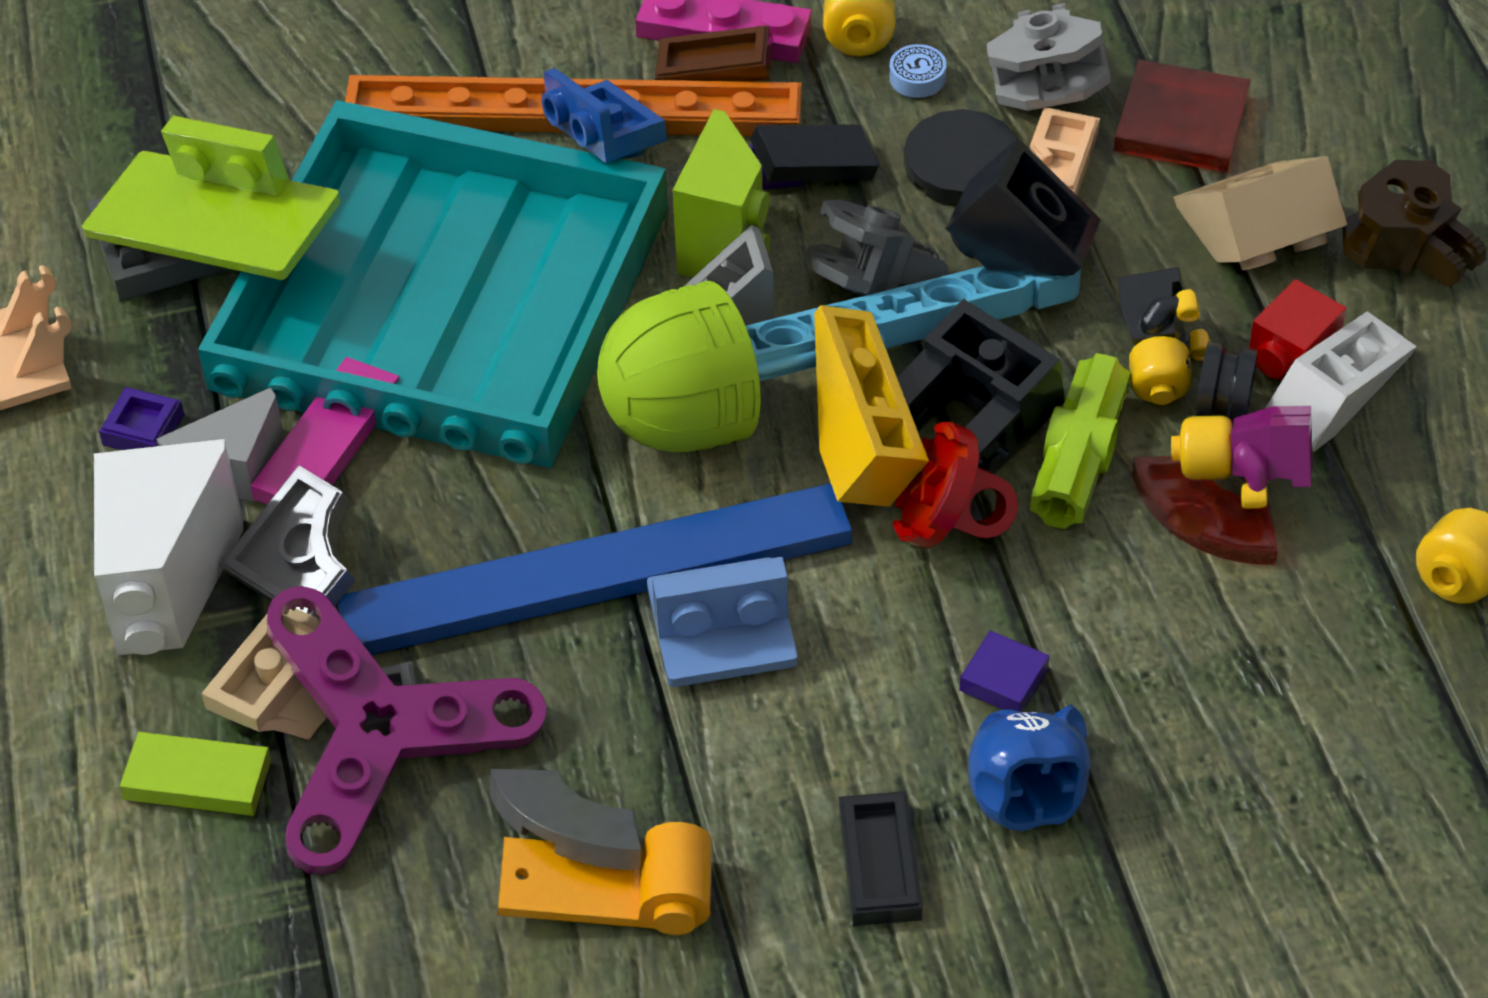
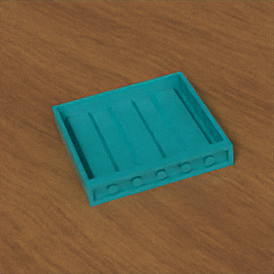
M336 100L291 181L335 189L339 193L341 203L286 279L278 280L240 272L198 348L207 390L218 392L230 398L241 397L246 399L271 388L276 395L278 408L302 412L308 409L316 397L325 399L323 408L328 410L332 403L345 405L351 410L352 415L355 416L359 415L362 407L375 410L377 425L374 428L389 431L400 437L412 436L447 444L458 450H473L504 457L519 464L530 463L552 468L598 367V358L606 334L621 315L668 211L666 168L624 159L605 163L590 152ZM345 357H349L399 375L400 379L394 384L336 370Z

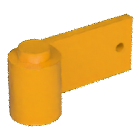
M667 822L656 825L648 830L643 840L639 868L634 871L602 868L567 859L554 853L555 844L546 840L504 837L497 915L651 928L669 935L687 934L693 931L695 927L705 923L710 916L713 842L712 836L705 829L695 824Z

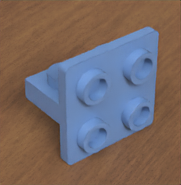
M767 557L657 575L647 579L650 604L669 686L679 687L787 669L797 665V650L788 618V577L783 557Z

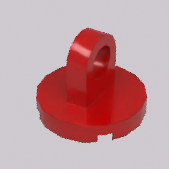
M953 422L937 424L933 427L937 434L935 438L931 440L924 437L921 441L929 461L895 500V507L902 509V521L899 519L893 521L894 531L901 541L926 549H931L943 541L952 528L986 539L999 536L1009 529L1016 518L1018 509L1017 494L1007 481L978 467V439L970 429ZM993 489L997 497L994 512L984 520H974L970 511L972 499L981 490Z

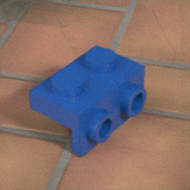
M556 68L543 72L546 93L542 94L541 102L549 123L561 129L573 138L579 146L585 147L605 163L620 158L628 159L640 156L647 148L667 141L665 120L609 80L582 88Z

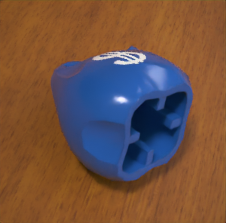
M1072 704L1054 715L1006 709L996 711L984 719L970 747L968 775L971 792L982 813L990 820L1010 830L1026 831L1040 825L1062 824L1074 815L1086 793L1091 756L1085 741L1087 730L1083 715Z

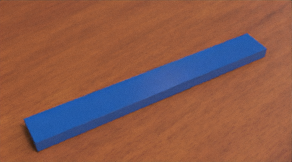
M830 483L347 593L337 603L339 614L368 652L374 655L647 592V579L652 576L767 557H783V560L850 545L852 544V529L842 502L837 501Z

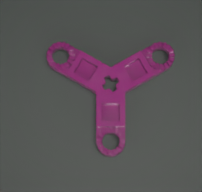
M297 586L280 592L270 603L267 613V634L272 640L273 646L281 652L292 667L294 674L336 728L286 828L285 845L287 855L294 862L295 867L305 870L307 874L312 875V873H316L318 876L329 872L333 874L337 869L345 866L364 828H366L399 759L479 753L481 750L508 749L514 747L515 750L521 748V746L531 744L535 738L537 739L543 728L546 716V703L541 692L528 681L519 678H501L394 686L324 594L310 587ZM296 607H300V610H304L305 607L308 608L307 611L314 612L320 624L309 634L297 635L289 632L281 622L283 615H287L290 609L294 611ZM509 698H512V701L518 699L520 704H526V709L530 711L529 715L531 718L527 723L519 727L505 726L494 716L493 710L495 705L500 704L503 699L504 701H508ZM372 711L378 718L385 717L388 714L391 715L393 718L390 721V734L383 736L378 730H373L369 733L364 732L363 729L366 727L367 719L366 713ZM323 822L326 826L330 824L333 830H337L340 842L330 852L322 854L311 852L302 844L300 839L301 833L306 830L307 826L311 827L313 823L320 825Z

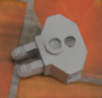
M1065 3L1052 5L1053 12L1039 11L1031 14L1030 10L1017 12L1018 20H1013L1014 26L987 43L988 59L992 67L998 104L1030 111L1083 101L1111 83L1101 23L1070 16V10H1066Z

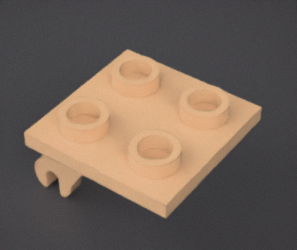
M41 265L39 267L41 280L37 283H31L27 271H22L17 278V286L8 307L0 309V410L72 389L64 366V337L70 333L72 322L65 309L56 307L54 311L57 320L54 324L49 325L48 296L54 292L56 280L52 270L47 266Z

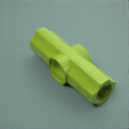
M1096 353L1090 359L1080 360L1064 406H1056L1053 411L1044 444V461L1038 472L1035 487L1032 489L1030 511L1036 513L1045 525L1067 529L1072 524L1083 523L1099 474L1106 475L1118 436V418L1129 392L1131 371L1125 369L1116 357Z

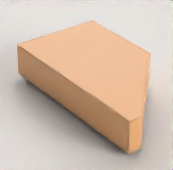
M1043 108L1030 150L1078 195L1099 134L1100 118Z

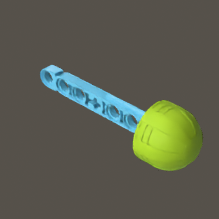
M984 266L826 306L872 312L887 349L924 339L963 299L997 320L1022 314L1033 305L1037 309L1073 300L1080 292L1081 269L1074 275L994 271L987 270ZM712 281L680 287L678 290H667L661 294L639 301L617 318L607 332L601 346L597 377L604 406L615 424L626 435L641 445L667 452H691L707 450L717 445L721 446L730 444L733 441L748 439L755 432L759 421L761 407L760 381L816 367L814 313L818 308L745 326L731 297L720 285Z

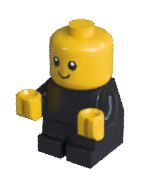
M1179 267L1118 277L1120 308L1134 348L1129 353L1131 389L1138 398L1157 405L1170 404L1186 395L1192 385L1191 358L1197 361H1204L1207 343L1210 341L1209 335L1204 329L1193 330L1191 333L1185 332L1183 322L1198 320L1200 318V310L1196 294L1191 289L1186 290Z

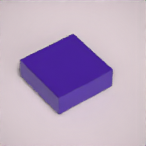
M125 387L99 430L102 445L119 450L158 446L157 438L175 431L183 419L185 413L182 401Z
M990 630L960 676L959 691L1000 709L1022 712L1048 670L1049 655Z

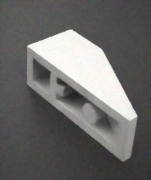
M1367 311L1297 358L1266 408L1272 406H1311L1312 449L1314 452L1331 440L1405 363L1417 346Z

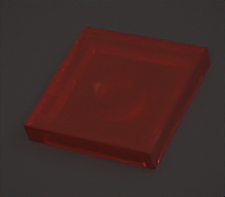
M1138 60L1115 135L1114 152L1228 172L1249 97L1251 79Z

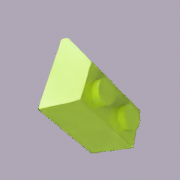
M713 109L672 190L677 274L692 278L751 225L760 229L768 255L771 245L770 235L764 233L763 224L769 209L770 195L769 192L762 191V165L726 112Z

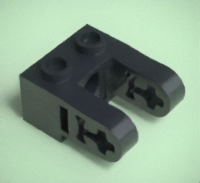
M965 299L923 339L925 349L897 376L918 432L954 397L978 412L965 428L970 429L978 439V467L993 474L1052 416L1055 407L1061 406L1065 402L1060 359Z

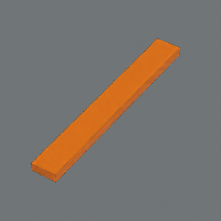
M349 75L345 102L489 132L565 133L558 127L552 126L544 114L541 102L542 94L546 93L544 78ZM571 79L582 88L609 80L663 118L667 135H701L713 109L725 111L742 136H752L756 125H800L802 83Z

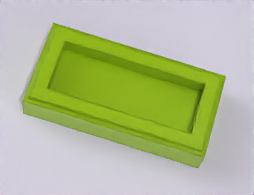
M138 732L119 787L123 800L255 816L271 758L268 747Z

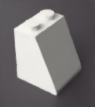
M225 439L94 453V577L118 656L128 654L149 655L162 650L183 648L223 571L220 563L236 545L244 530L243 517Z

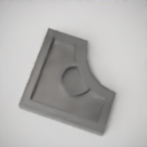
M299 465L220 563V566L230 576L270 602L280 592L288 588L304 586L316 589L324 594L335 607L356 580L342 565L336 546L339 525L351 501L341 490ZM304 607V610H301V611H304V612H306V613H308V614H310V615L316 617V616L314 615V612H313V611H312V612L307 611L308 608H305V607Z

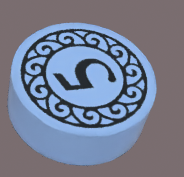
M914 44L900 48L890 59V83L898 93L907 97L924 98L938 93L945 85L946 59L939 50L927 45Z

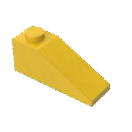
M820 305L814 313L819 452L838 502L890 507L929 461L872 312Z

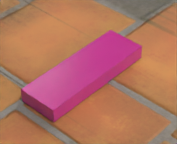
M345 357L336 370L394 384L400 379L399 375L349 357ZM316 397L250 485L253 499L268 505L299 465L333 486L377 425L375 410L362 407L359 415L355 416L352 415L348 407L340 403H332L329 410L324 409L323 403L325 399Z

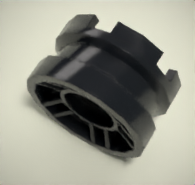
M1208 341L1196 399V416H1226L1233 424L1234 418L1248 414L1258 349L1242 347L1238 353L1226 351L1225 345L1222 343Z

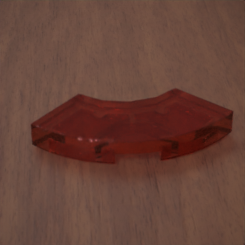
M1171 456L1137 457L1133 459L1132 473L1141 499L1156 520L1177 538L1196 549L1226 560L1258 565H1276L1278 547L1268 500L1267 505L1263 508L1244 509L1240 496L1220 488L1213 480H1190L1186 478L1182 473L1181 461H1172Z

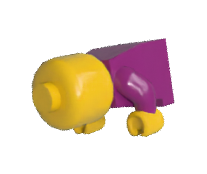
M1272 406L1236 417L1233 420V424L1226 416L1188 417L1181 424L1180 436H1171L1172 461H1181L1182 473L1190 480L1227 479L1231 474L1245 477L1246 483L1242 485L1241 489L1242 507L1244 509L1263 508L1267 505L1268 499L1267 483L1274 478L1291 479L1292 487H1311L1313 471L1311 406Z

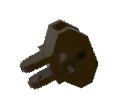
M1394 160L1361 186L1358 192L1359 211L1346 218L1347 225L1342 227L1344 255L1361 268L1399 269L1407 276L1416 269H1419L1432 280L1436 279L1438 284H1443V287L1449 286L1451 288L1466 277V269L1472 271L1487 260V247H1485L1484 241H1481L1479 236L1475 237L1474 232L1456 220L1462 208L1452 202L1450 174L1432 161ZM1387 185H1396L1403 189L1405 194L1393 193Z

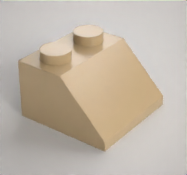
M1328 156L1274 162L1174 196L1177 209L1217 263L1239 262L1241 270L1252 269L1277 260L1274 250L1289 245L1293 246L1294 252L1326 244L1329 242L1326 232L1347 225Z

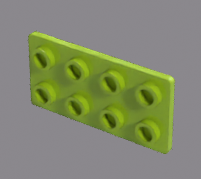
M172 116L161 130L170 156L149 151L139 152L83 223L82 229L87 238L284 280L289 276L338 208L341 198L335 189L289 180L274 135Z

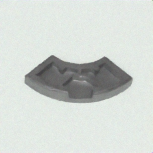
M490 770L489 792L495 808L503 819L522 836L531 831L535 835L554 843V853L583 864L616 870H638L641 847L633 810L606 807L582 798L565 784L558 770Z

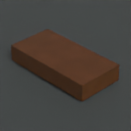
M769 25L659 39L655 80L739 82L769 80L773 37Z

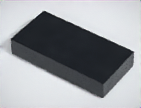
M860 124L756 125L750 139L769 182L873 180L879 168V163Z
M907 791L840 796L839 817L852 925L863 926L922 921L923 906Z

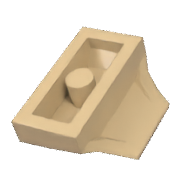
M297 608L294 611L290 609L287 615H283L281 621L289 632L297 635L309 634L320 624L318 618ZM267 614L201 693L205 709L259 732L276 730L311 740L328 718L294 674L292 667L281 652L273 646V642L267 634Z

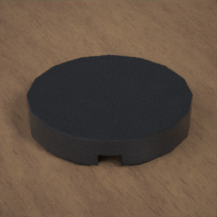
M965 109L939 112L923 119L909 132L904 147V166L907 179L914 187L916 182L920 187L926 189L927 197L937 202L957 205L968 181L1013 142L1017 136L1003 121L987 113Z

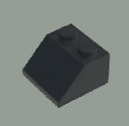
M1017 137L968 181L945 229L951 234V238L960 252L971 259L976 258L987 270L1074 275L1083 266L1101 219Z

